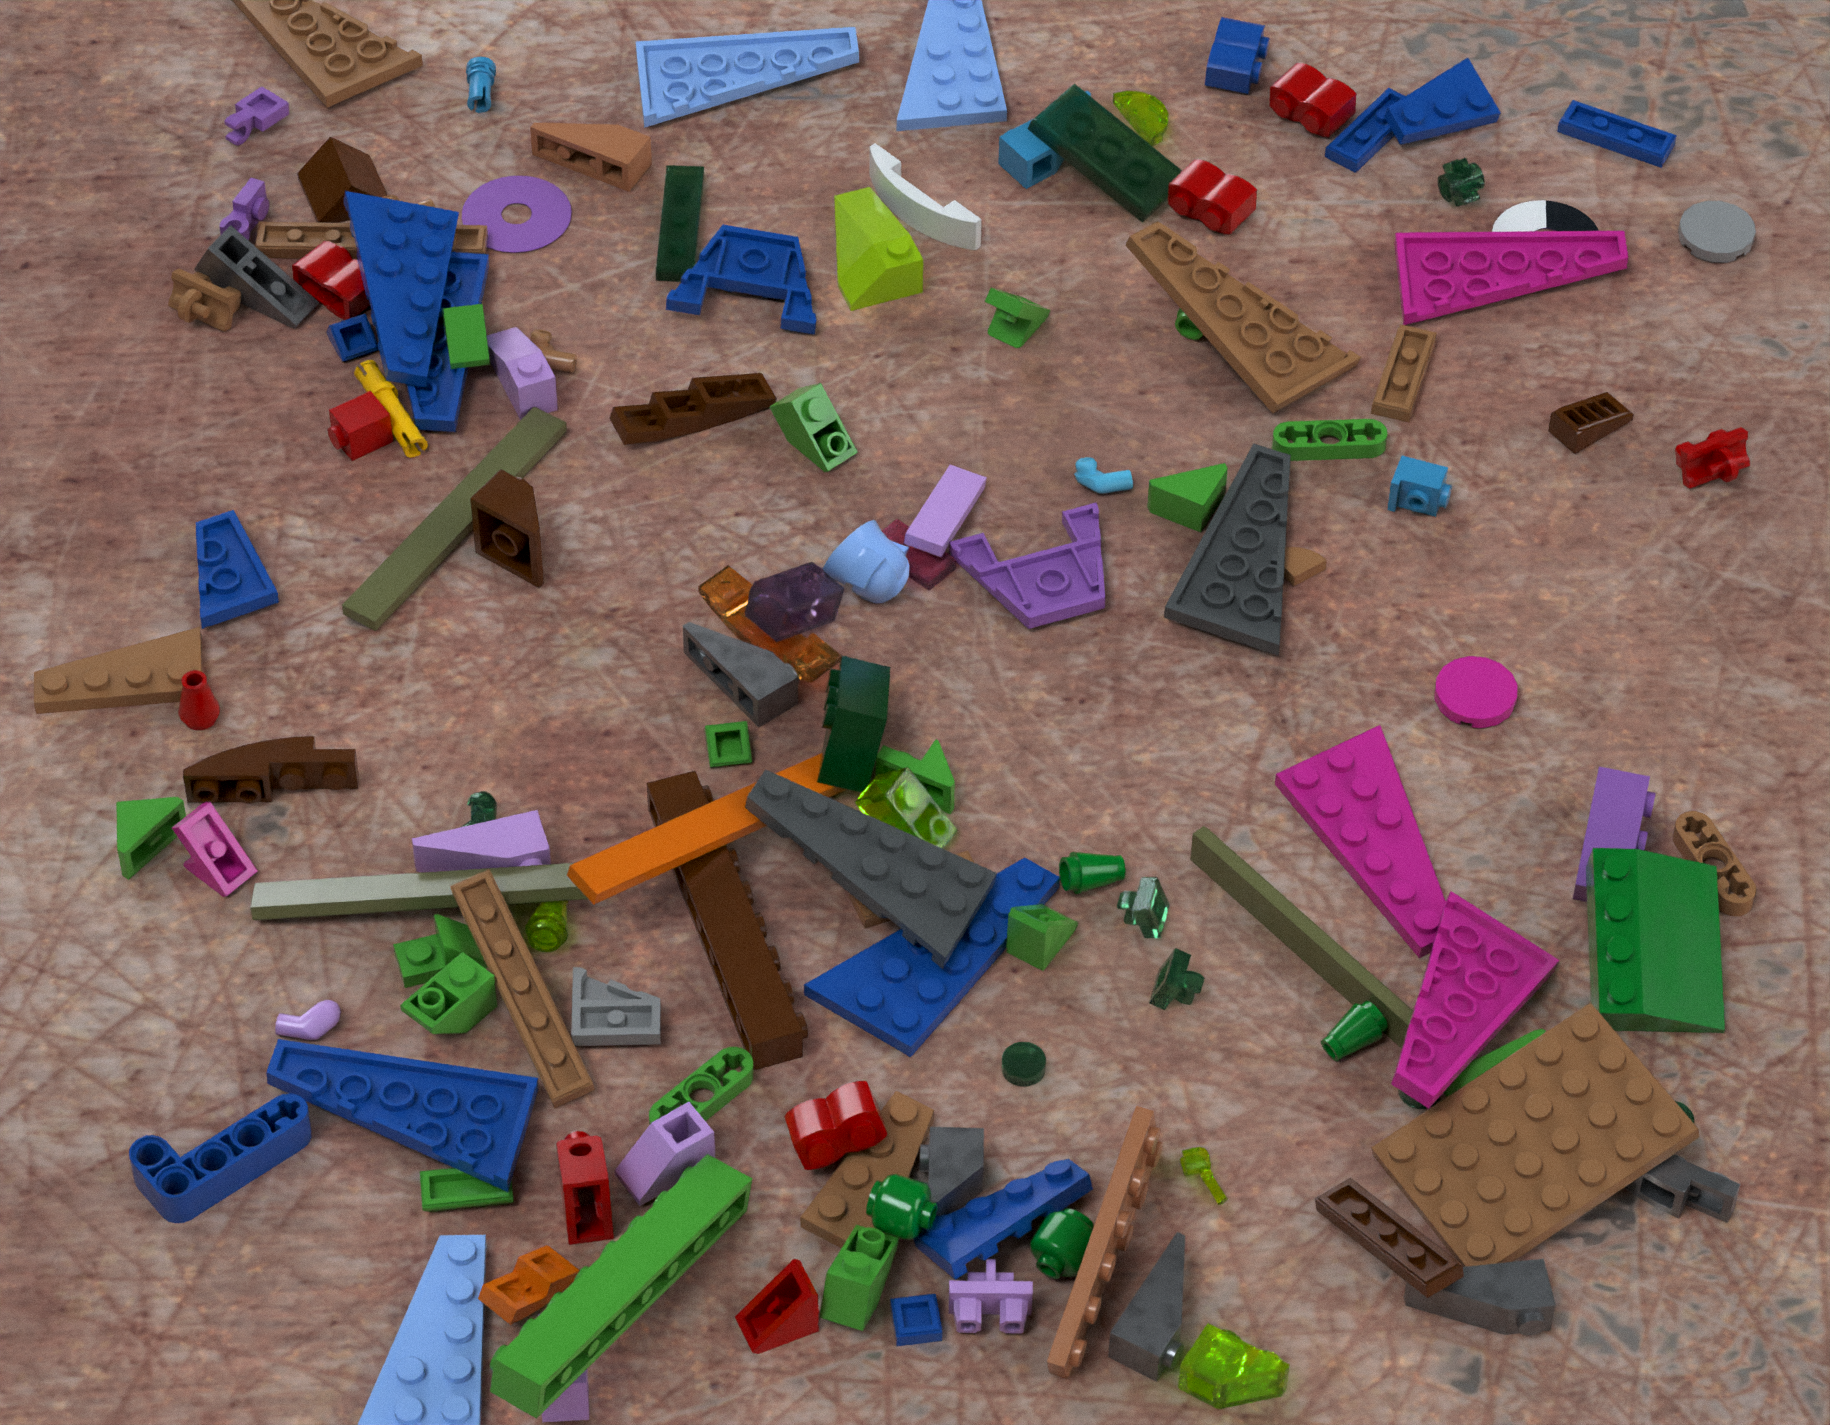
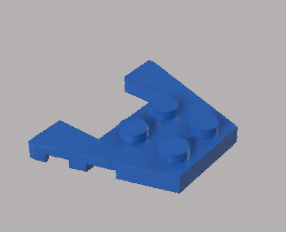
M723 224L699 254L698 262L692 269H687L681 277L679 286L676 290L672 289L666 298V310L694 315L701 314L708 287L722 289L727 292H740L764 298L785 300L780 329L814 335L816 330V315L813 313L812 297L805 278V265L799 238L796 236Z

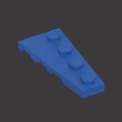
M1069 1158L1049 1163L1044 1170L1034 1175L1013 1180L1005 1188L986 1197L974 1198L965 1207L948 1215L936 1216L932 1227L929 1230L922 1228L919 1235L914 1238L915 1246L956 1280L967 1273L965 1264L978 1256V1259L987 1260L999 1252L997 1243L1008 1236L1020 1238L1032 1230V1220L1036 1217H1046L1051 1212L1061 1211L1093 1190L1090 1175Z

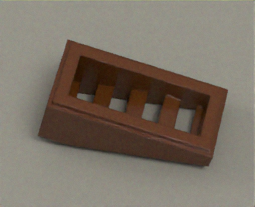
M1605 392L1563 406L1552 412L1548 431L1576 454L1632 421L1634 414L1611 394ZM1606 406V407H1607L1611 412H1613L1614 414H1611V413H1610L1608 410H1606L1604 407ZM1595 412H1598L1604 418H1600Z

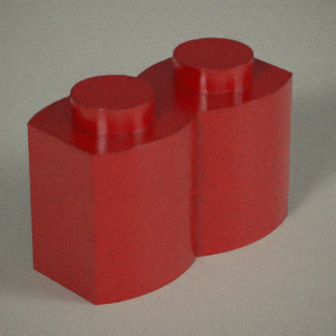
M1296 63L1270 86L1269 106L1278 116L1300 122L1307 131L1322 137H1330L1356 113L1357 93L1339 80L1326 78L1320 71L1310 65Z
M1194 159L1169 183L1168 205L1176 213L1191 219H1199L1210 230L1222 234H1231L1256 210L1257 189L1251 183L1241 177L1225 174L1217 166L1204 160Z
M323 241L292 265L293 280L337 317L347 320L356 317L370 306V301L366 297L358 260L352 259L350 253L344 247L337 246L329 241Z
M867 1081L845 1084L831 1092L826 1099L818 1098L800 1103L789 1110L784 1116L793 1146L805 1170L826 1167L839 1160L846 1152H858L871 1148L888 1135L878 1104Z

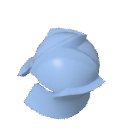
M875 520L868 521L852 532L831 553L820 573V577L838 581L843 585L849 583L853 585L852 592L862 599L877 604L884 603L895 597L907 582L909 563L906 554L909 547L889 540Z

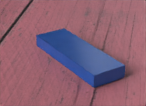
M1387 88L1326 147L1325 157L1356 173L1395 136L1384 116L1389 106L1405 96Z
M1572 100L1560 119L1557 132L1661 168L1675 146L1677 135Z

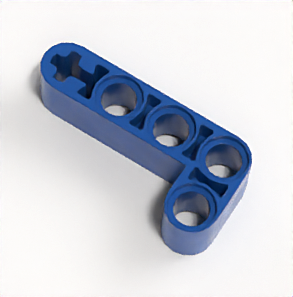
M288 1093L277 1096L181 1157L166 1140L159 1136L146 1135L138 1138L129 1149L134 1183L158 1213L168 1222L185 1223L192 1220L305 1148L312 1138L308 1105L305 1099L296 1094Z

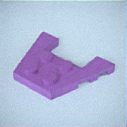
M1097 503L1062 511V524L1072 543L1010 560L997 561L984 533L949 542L950 556L1028 629L1105 608V587Z

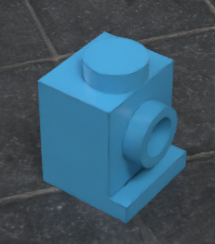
M1401 456L1391 481L1387 510L1395 512L1397 507L1436 517L1439 507L1446 509L1451 495L1452 485L1446 484L1448 467Z

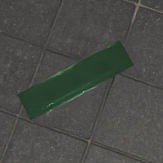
M666 166L655 271L656 281L681 282V277L687 269H692L696 264L704 186L703 166Z

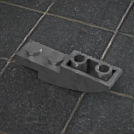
M1672 1155L1624 1188L1650 1205L1679 1218L1686 1205L1728 1223L1734 1211L1741 1184L1730 1180L1721 1173L1708 1171L1687 1162L1678 1155Z

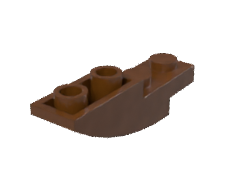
M304 736L265 740L222 751L183 769V780L187 803L243 802L252 804L256 802H272L273 789H358L359 772L356 749H316L315 737Z

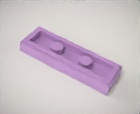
M949 465L907 530L904 544L942 557L949 546V542L952 541L985 489L987 477Z

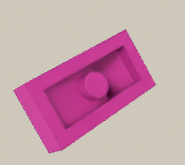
M211 802L202 803L172 827L179 840L191 855L183 863L184 867L221 896L227 897L258 872Z

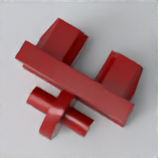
M1740 427L1726 432L1721 428L1711 432L1703 442L1694 445L1687 441L1677 445L1675 448L1676 465L1682 469L1683 485L1691 489L1717 478L1726 483L1737 479L1739 470L1750 466V460L1746 451L1748 431Z

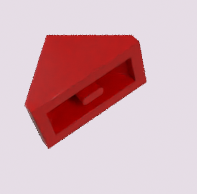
M793 1259L735 1316L752 1353L760 1354L819 1332L818 1294L800 1260Z

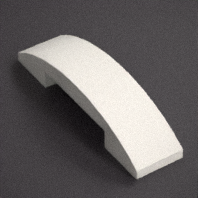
M876 143L870 146L869 174L872 184L881 200L896 216L917 231L940 242L970 250H977L981 247V219L955 200L945 207L941 206L901 177V161Z

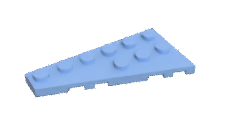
M928 0L897 117L896 131L1007 121V108L982 0Z
M844 27L636 41L644 128L859 63L856 28Z
M486 1234L439 1236L358 1425H481L485 1304L478 1297L486 1280Z

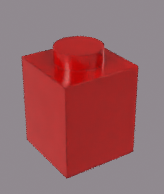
M371 391L329 409L331 427L327 431L330 441L337 450L342 449L351 461L393 442L391 416Z

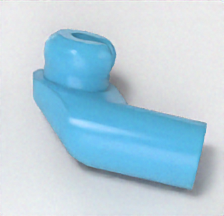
M1091 457L1080 458L1075 463L1077 472L1074 475L1077 482L1099 494L1133 488L1130 470L1103 473L1097 470V462Z

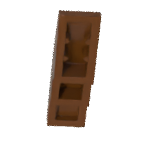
M762 373L696 377L691 379L688 390L652 392L649 404L613 407L609 419L623 444L628 445L665 440L701 432L768 408L776 403L777 398Z

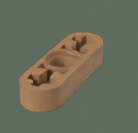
M1688 811L1679 815L1675 822L1673 842L1683 858L1703 863L1704 859L1714 857L1722 860L1725 864L1724 868L1717 869L1719 910L1730 916H1743L1750 912L1756 895V885L1712 820L1707 815L1697 811ZM1697 833H1701L1700 839L1697 837ZM1729 888L1731 889L1733 894L1728 895Z

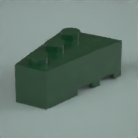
M842 656L838 670L830 669L825 689L827 694L822 728H825L826 731L817 782L864 794L867 793L887 722L890 667Z

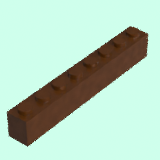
M695 770L647 783L648 811L655 827L713 802L709 786L701 785ZM724 845L673 868V874L742 1046L753 1058V1071L803 1057V1039L808 1038L807 1024L802 1012L795 1013L792 1004H794V994L789 980H781L778 973L781 970L775 946L768 947L764 939L767 938L766 925L760 912L754 914L751 905L754 904L748 881H741L739 878L740 864L735 849H727V846Z

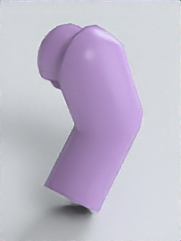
M324 1000L314 1005L302 1016L280 1013L277 1017L275 1033L281 1036L311 1041L317 1040L338 1023L341 1014L340 1007L335 1001Z

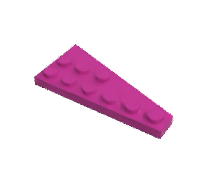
M1624 231L1395 233L1394 242L1403 325L1627 269L1628 263Z
M1376 726L1277 773L1275 778L1276 787L1418 958L1431 953L1446 901L1381 726Z
M1450 891L1391 1084L1429 1109L1554 973L1560 960Z

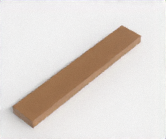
M259 222L255 247L268 258L301 259L323 241H329L337 246L344 247L350 253L352 259H357V247L355 239L351 235L350 223ZM457 225L452 252L486 254L488 240L487 225Z
M490 869L451 885V893L488 971L494 975L495 985L554 1109L595 1091L593 1082Z

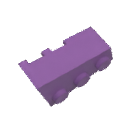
M1599 766L1573 899L1587 902L1586 864L1593 848L1645 850L1648 832L1641 831L1640 825L1642 816L1651 818L1655 793L1647 791L1650 776Z

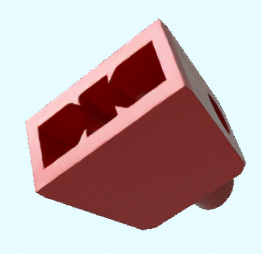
M583 1131L572 1132L564 1140L556 1143L568 1244L614 1239L609 1178L602 1138L597 1135L589 1136V1134ZM583 1189L591 1190L594 1195V1202L586 1206L580 1205L578 1191Z

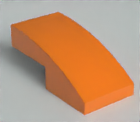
M546 1245L518 1257L513 1272L483 1284L478 1299L512 1325L545 1306L557 1292L564 1291L574 1282L580 1270L550 1246Z

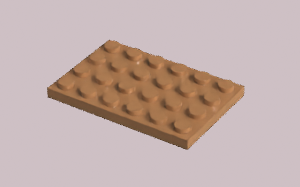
M1590 1002L1372 1146L1371 1150L1375 1159L1453 1257L1463 1267L1515 1261L1698 1139L1699 1129Z

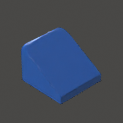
M366 314L329 325L326 331L342 362L379 351Z

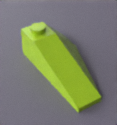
M870 187L835 195L837 284L850 311L923 293V258L909 232Z

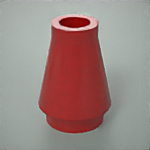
M198 670L189 671L183 675L181 680L182 691L178 715L181 721L190 729L205 730L215 724L220 714V705L207 682L206 675Z

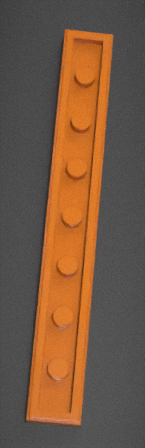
M822 753L775 773L828 798L847 790L817 782ZM757 782L570 865L567 876L594 905L766 827V824L745 808L747 796Z

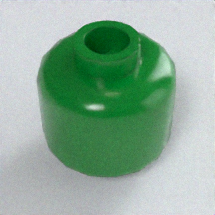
M898 1174L887 1176L883 1182H875L866 1207V1214L872 1217L874 1228L905 1240L916 1238L922 1228L929 1230L933 1225L937 1212V1203L931 1202V1190L926 1183Z
M1073 1209L1054 1211L1047 1215L1030 1243V1250L1037 1260L1036 1267L1038 1270L1053 1279H1059L1060 1276L1076 1277L1094 1228L1093 1222L1084 1214Z

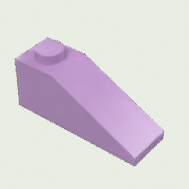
M517 327L487 335L490 363L519 419L521 420L533 407L546 413L558 410L556 378L542 351Z
M537 810L412 839L414 864L417 872L551 864L550 848Z

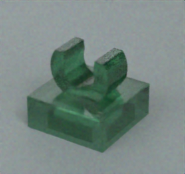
M1141 877L1137 892L1123 891L1120 893L1117 908L1121 910L1126 909L1124 923L1139 925L1144 938H1161L1170 904L1158 877Z
M1177 948L1173 950L1158 970L1149 1001L1150 1004L1165 1010L1175 998L1180 1003L1191 1005L1194 994L1201 992L1205 978L1197 972L1187 971L1191 958L1190 954Z

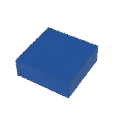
M936 1294L890 1299L896 1346L942 1341L943 1332Z

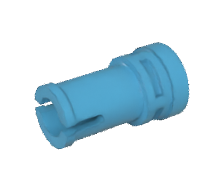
M474 57L466 65L467 83L469 84L467 106L470 110H473L476 100L475 112L483 113L491 107V86L494 84L496 65L487 57Z

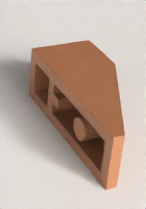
M534 122L530 127L532 155L628 192L631 191L652 165L651 137L620 125Z

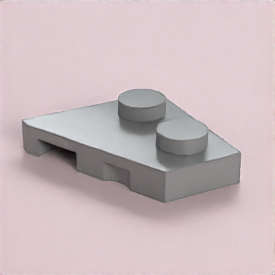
M573 967L571 1037L574 1045L661 1044L660 998L643 991H632L626 985L610 979L608 984L587 977L586 969Z

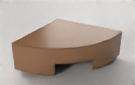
M1286 547L1284 577L1293 586H1296L1324 571L1327 560L1309 549Z

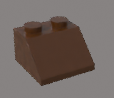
M500 469L470 498L475 553L540 588L544 584L540 527L533 486L529 485L523 478L515 477Z

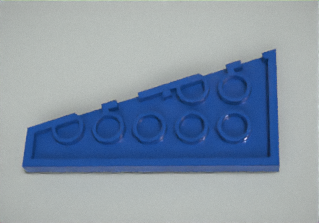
M451 253L426 387L406 384L414 422L418 430L456 432L469 367L451 369L442 308L482 304L489 270V254Z
M1025 857L998 872L992 889L943 969L931 960L933 956L931 952L920 943L911 944L902 936L903 930L899 929L804 984V995L911 1057L1007 948L1008 914L1011 907L1045 905L1059 889L1060 877Z

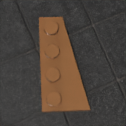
M200 627L35 671L34 707L36 714L180 702L183 675L193 670L203 672Z
M895 1091L880 1111L888 1135L871 1148L848 1153L801 1215V1228L840 1248L843 1247L856 1225L874 1228L872 1217L866 1214L867 1202L873 1185L876 1181L883 1182L891 1174L911 1177L914 1166L917 1165L920 1158V1144L925 1145L930 1127H932L934 1109Z

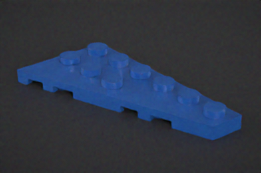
M345 191L344 205L350 218L351 235L354 237L357 247V260L366 297L370 301L371 318L379 339L378 348L386 381L426 387L459 212Z
M278 1039L266 1072L269 1085L284 1092L299 1095L313 1105L508 1192L539 1090L538 1078L281 1039Z

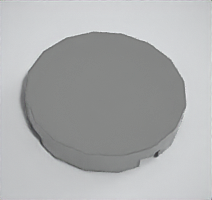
M1704 201L1693 204L1684 211L1679 223L1678 234L1679 241L1683 247L1686 244L1691 249V254L1695 257L1709 262L1728 263L1736 260L1738 255L1744 253L1745 256L1750 252L1756 230L1752 218L1738 206L1723 201Z

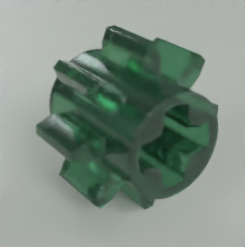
M1463 158L1442 165L1445 174L1438 177L1437 184L1440 194L1446 201L1451 202L1454 200L1455 205L1458 207L1480 199L1477 191L1484 188L1485 179L1481 168L1476 163L1468 164L1467 158Z

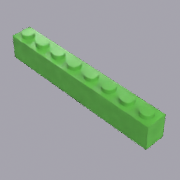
M706 1154L694 1167L688 1166L681 1174L678 1182L669 1191H662L655 1199L653 1206L643 1216H636L629 1224L627 1231L617 1241H610L603 1249L600 1257L590 1267L584 1266L576 1275L574 1282L563 1293L557 1292L549 1301L546 1309L536 1319L530 1318L521 1328L519 1335L508 1346L504 1344L497 1349L490 1362V1369L492 1370L490 1392L537 1419L747 1211L752 1178L709 1154Z

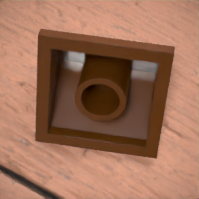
M332 137L327 139L297 173L299 183L318 223H341L350 220L344 205L345 191L381 198L387 196L370 155Z

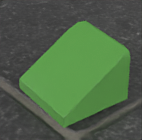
M747 721L705 726L704 734L710 768L752 763Z

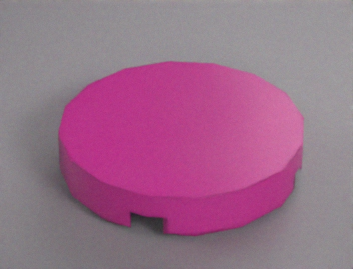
M1467 656L1454 659L1443 666L1436 677L1434 700L1440 712L1449 720L1460 725L1461 721L1472 723V728H1486L1498 725L1509 718L1517 701L1518 685L1513 674L1501 663L1486 657Z

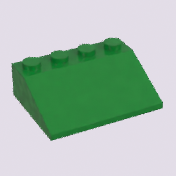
M1593 848L1586 864L1591 1004L1614 1031L1724 1033L1725 1021L1717 866L1640 849Z

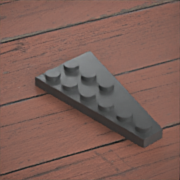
M1253 443L1165 606L1164 618L1279 656L1291 455Z
M766 769L747 796L745 808L781 838L790 837L804 849L803 855L813 864L817 862L822 863L833 872L832 879L879 918H889L903 930L902 936L913 945L920 943L933 954L931 960L942 969L995 883L997 873Z

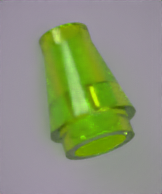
M568 901L540 902L525 926L528 942L533 948L542 952H553L566 942L568 938Z

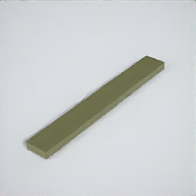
M533 407L342 604L343 615L377 631L473 530L470 498L500 469L515 477L523 478L567 432L566 422Z
M1203 826L1195 831L1192 835L1190 860L1352 1005L1355 1003L1361 1005L1366 1000L1373 1003L1387 1021L1388 1028L1383 1033L1402 1049L1413 1010L1207 827Z
M574 863L255 883L250 909L252 920L458 908L450 886L490 869L506 904L586 900L588 898L567 876L570 865Z

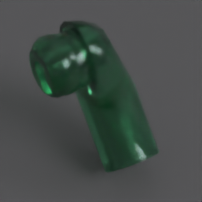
M475 792L469 797L467 805L471 806V820L461 827L497 819V802L489 792Z

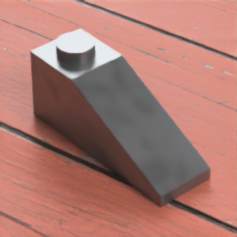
M231 225L206 250L194 269L196 272L209 276L214 285L223 289L231 286L240 290L241 304L293 329L319 303Z
M691 622L683 625L684 653L758 727L798 704V685L800 683L798 674L790 664H784L773 652Z
M1179 1232L1175 1234L1110 1332L1108 1357L1156 1382L1166 1367L1173 1369L1176 1366L1184 1349V1344L1180 1342L1185 1235Z
M1544 1259L1463 1267V1278L1429 1298H1426L1406 1282L1405 1305L1504 1335L1519 1333L1522 1335H1535L1542 1331L1551 1330L1556 1304Z

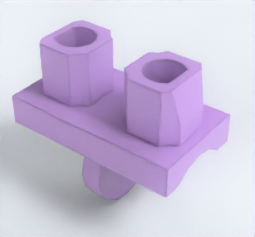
M995 1259L986 1260V1272H968V1281L949 1280V1314L954 1316L957 1332L976 1333L981 1331V1314L999 1315V1331L1013 1334L1023 1333L1027 1315L1032 1313L1033 1282L1013 1281V1273L996 1272Z

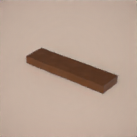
M1352 1178L1315 1198L1316 1210L1426 1298L1431 1297L1464 1277L1463 1266L1459 1261Z

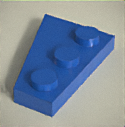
M1466 58L1389 106L1384 118L1399 144L1402 145L1496 123L1501 112L1469 58Z
M234 510L196 522L202 629L279 603L278 592Z

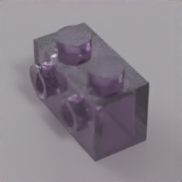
M809 562L755 581L749 591V600L744 615L773 640L779 642L834 622L845 588L825 573L821 567L813 562Z

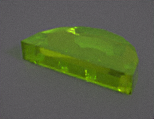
M1140 91L1113 93V104L1148 147L1151 148L1160 143L1163 139V134L1168 128L1169 113L1165 105L1155 96Z

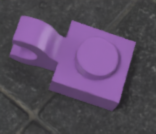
M261 86L235 104L236 113L231 114L224 121L225 125L233 129L232 132L226 135V140L236 146L243 144L254 127L263 132L289 115V103Z
M252 177L232 201L233 211L220 222L221 234L231 225L249 240L250 232L259 221L266 217L269 210V200L266 197L265 182Z

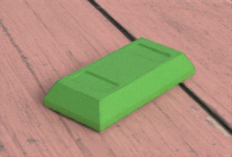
M456 1168L420 1171L422 1210L425 1212L506 1205L513 1202L512 1180L509 1190L506 1192Z

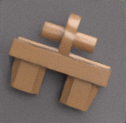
M180 268L172 272L173 290L168 306L178 310L179 319L188 323L198 319L223 332L231 329L233 313L240 309V290L231 286L223 289L214 285L209 276L200 272L190 274Z

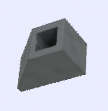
M930 1127L929 1145L920 1144V1172H929V1180L924 1183L931 1190V1202L937 1203L936 1216L948 1215L962 1208L982 1192L984 1128Z

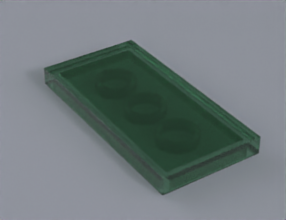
M1075 83L1031 120L1027 128L1142 223L1168 200L1169 183L1182 172L1174 163Z

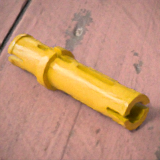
M363 361L360 364L367 374L364 375L357 366L354 376L361 383L365 391H371L389 412L392 433L402 447L404 454L410 458L419 456L421 452L415 443H418L423 451L426 450L428 443L398 399V390L394 384L386 381L375 361Z

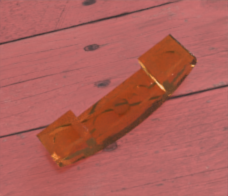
M729 565L698 586V592L708 606L738 639L773 652L784 664L788 663L795 669L800 680L812 683L841 661L842 655L816 634L812 633L808 637L803 636L756 598V587Z

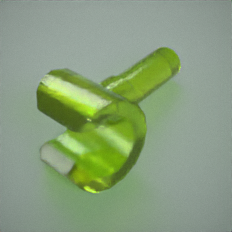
M1203 1147L1182 1150L1183 1157L1180 1158V1164L1183 1174L1185 1176L1200 1174L1202 1181L1211 1192L1217 1204L1225 1203L1228 1198L1213 1176L1208 1151Z

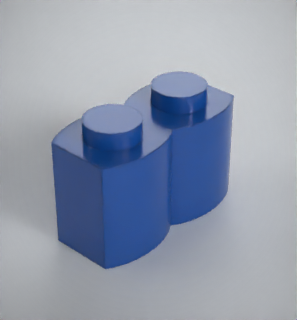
M1221 17L1207 63L1205 86L1248 94L1251 84L1259 83L1262 62L1258 61L1259 58L1266 59L1270 41L1269 37H1264L1265 25Z

